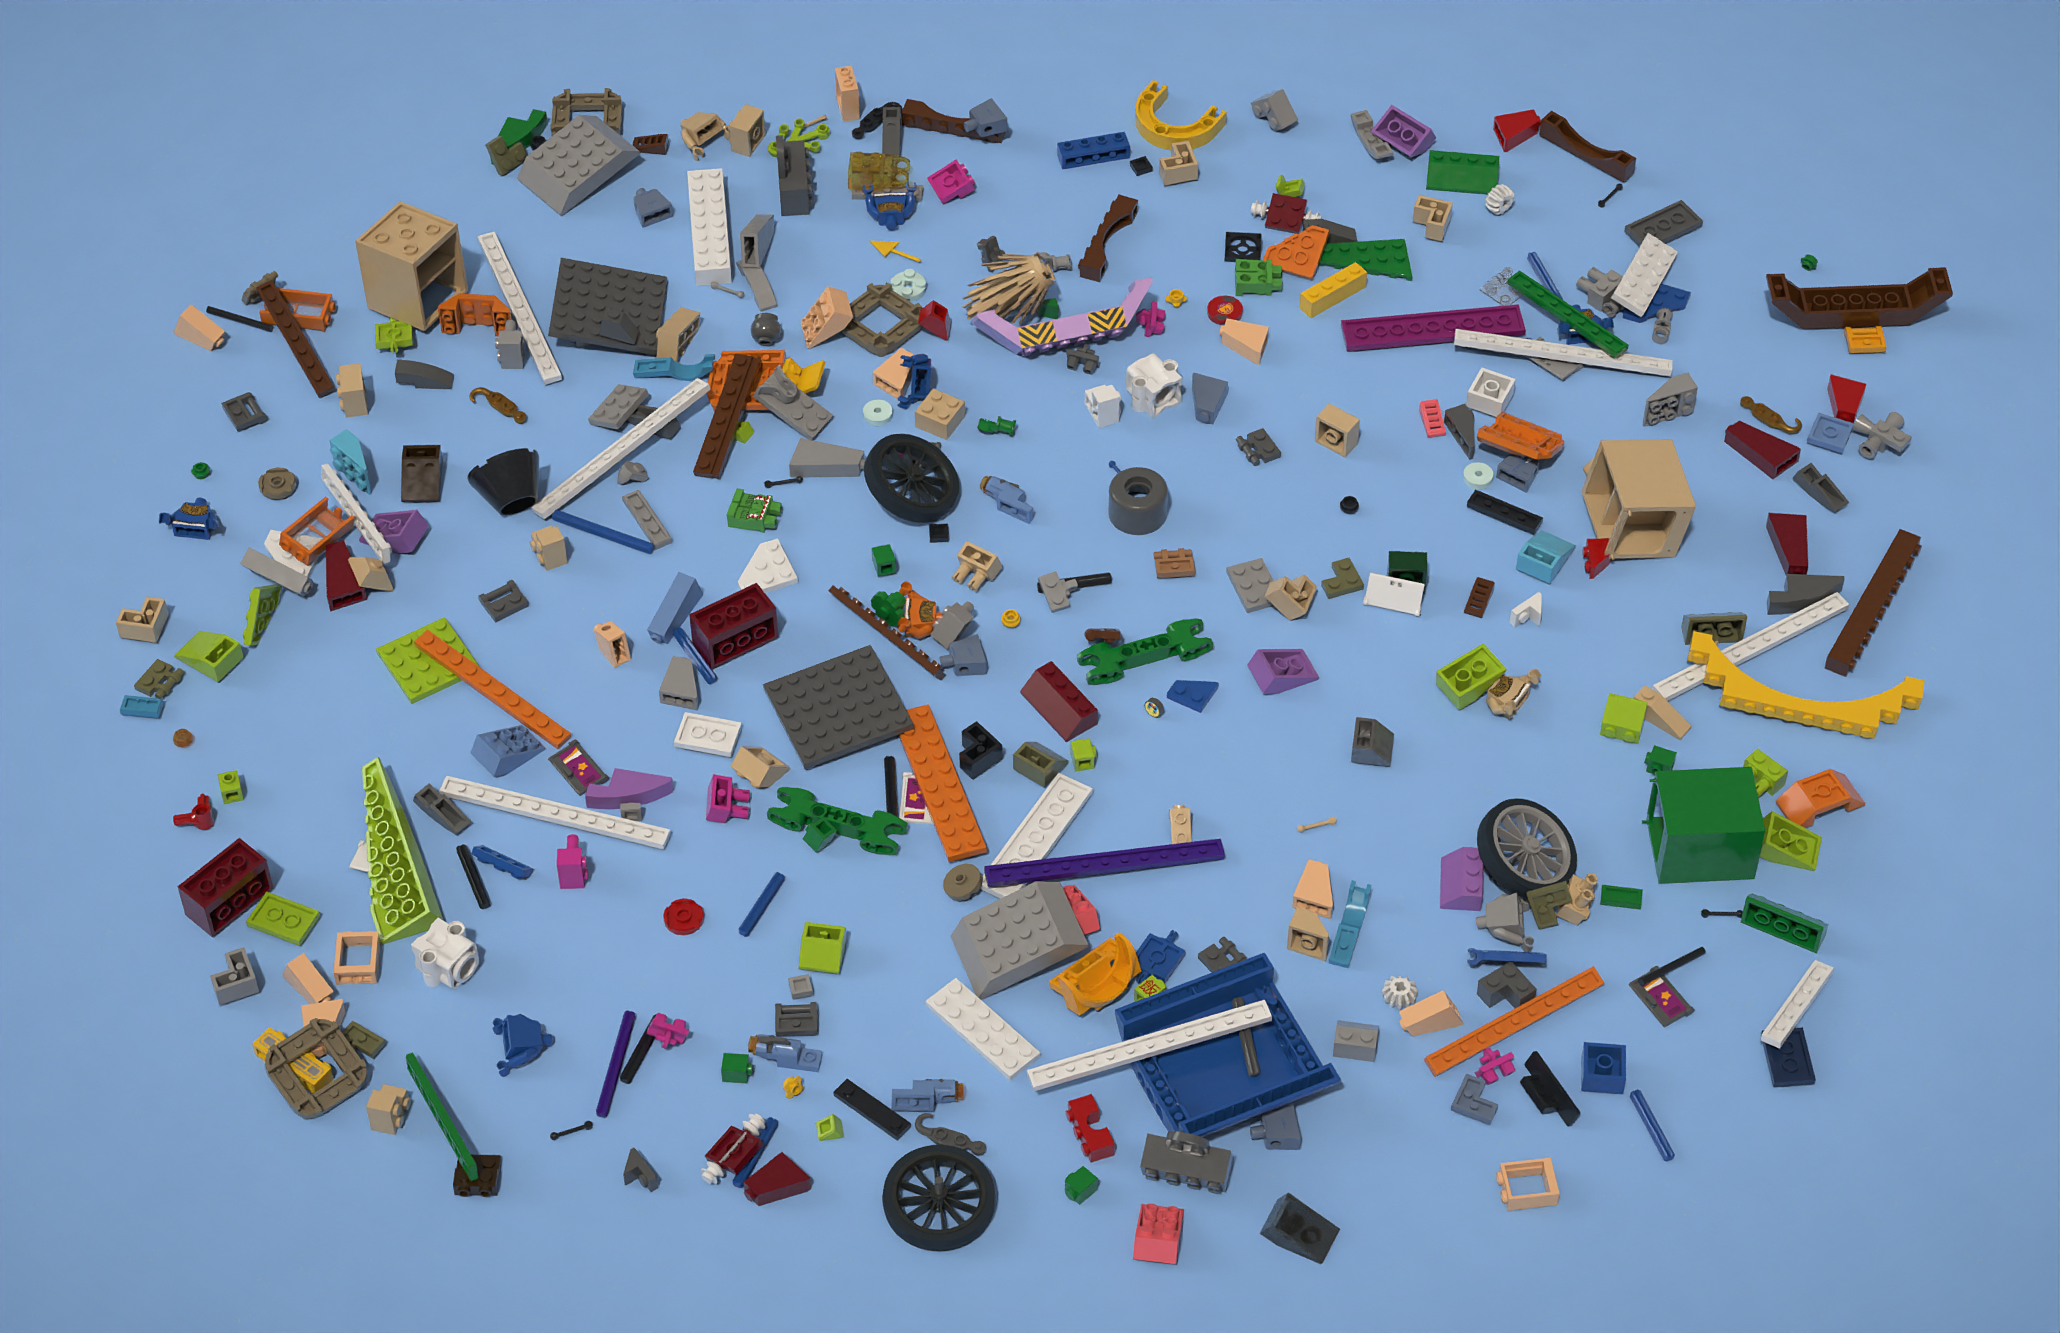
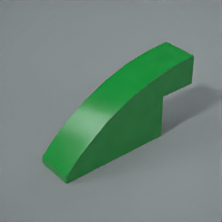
M533 109L527 121L507 117L498 136L503 138L507 149L518 142L522 143L524 149H527L532 138L540 136L548 125L547 114L545 111Z

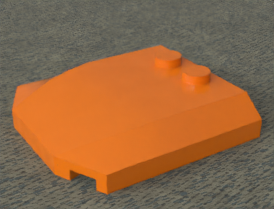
M785 350L722 351L720 359L712 363L714 369L710 372L708 379L711 390L706 394L713 410L715 411L735 354L753 356V358L761 357L762 362L745 410H769L756 400L753 395L756 389L772 375L779 364L783 368L786 359Z
M1505 412L1500 413L1496 417L1493 425L1490 427L1484 425L1477 433V440L1510 454L1536 460L1552 458L1563 449L1565 443L1562 440V434Z

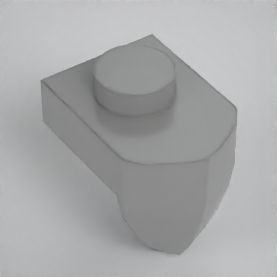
M625 461L619 470L617 483L624 484L630 479L645 482L648 475L642 464Z

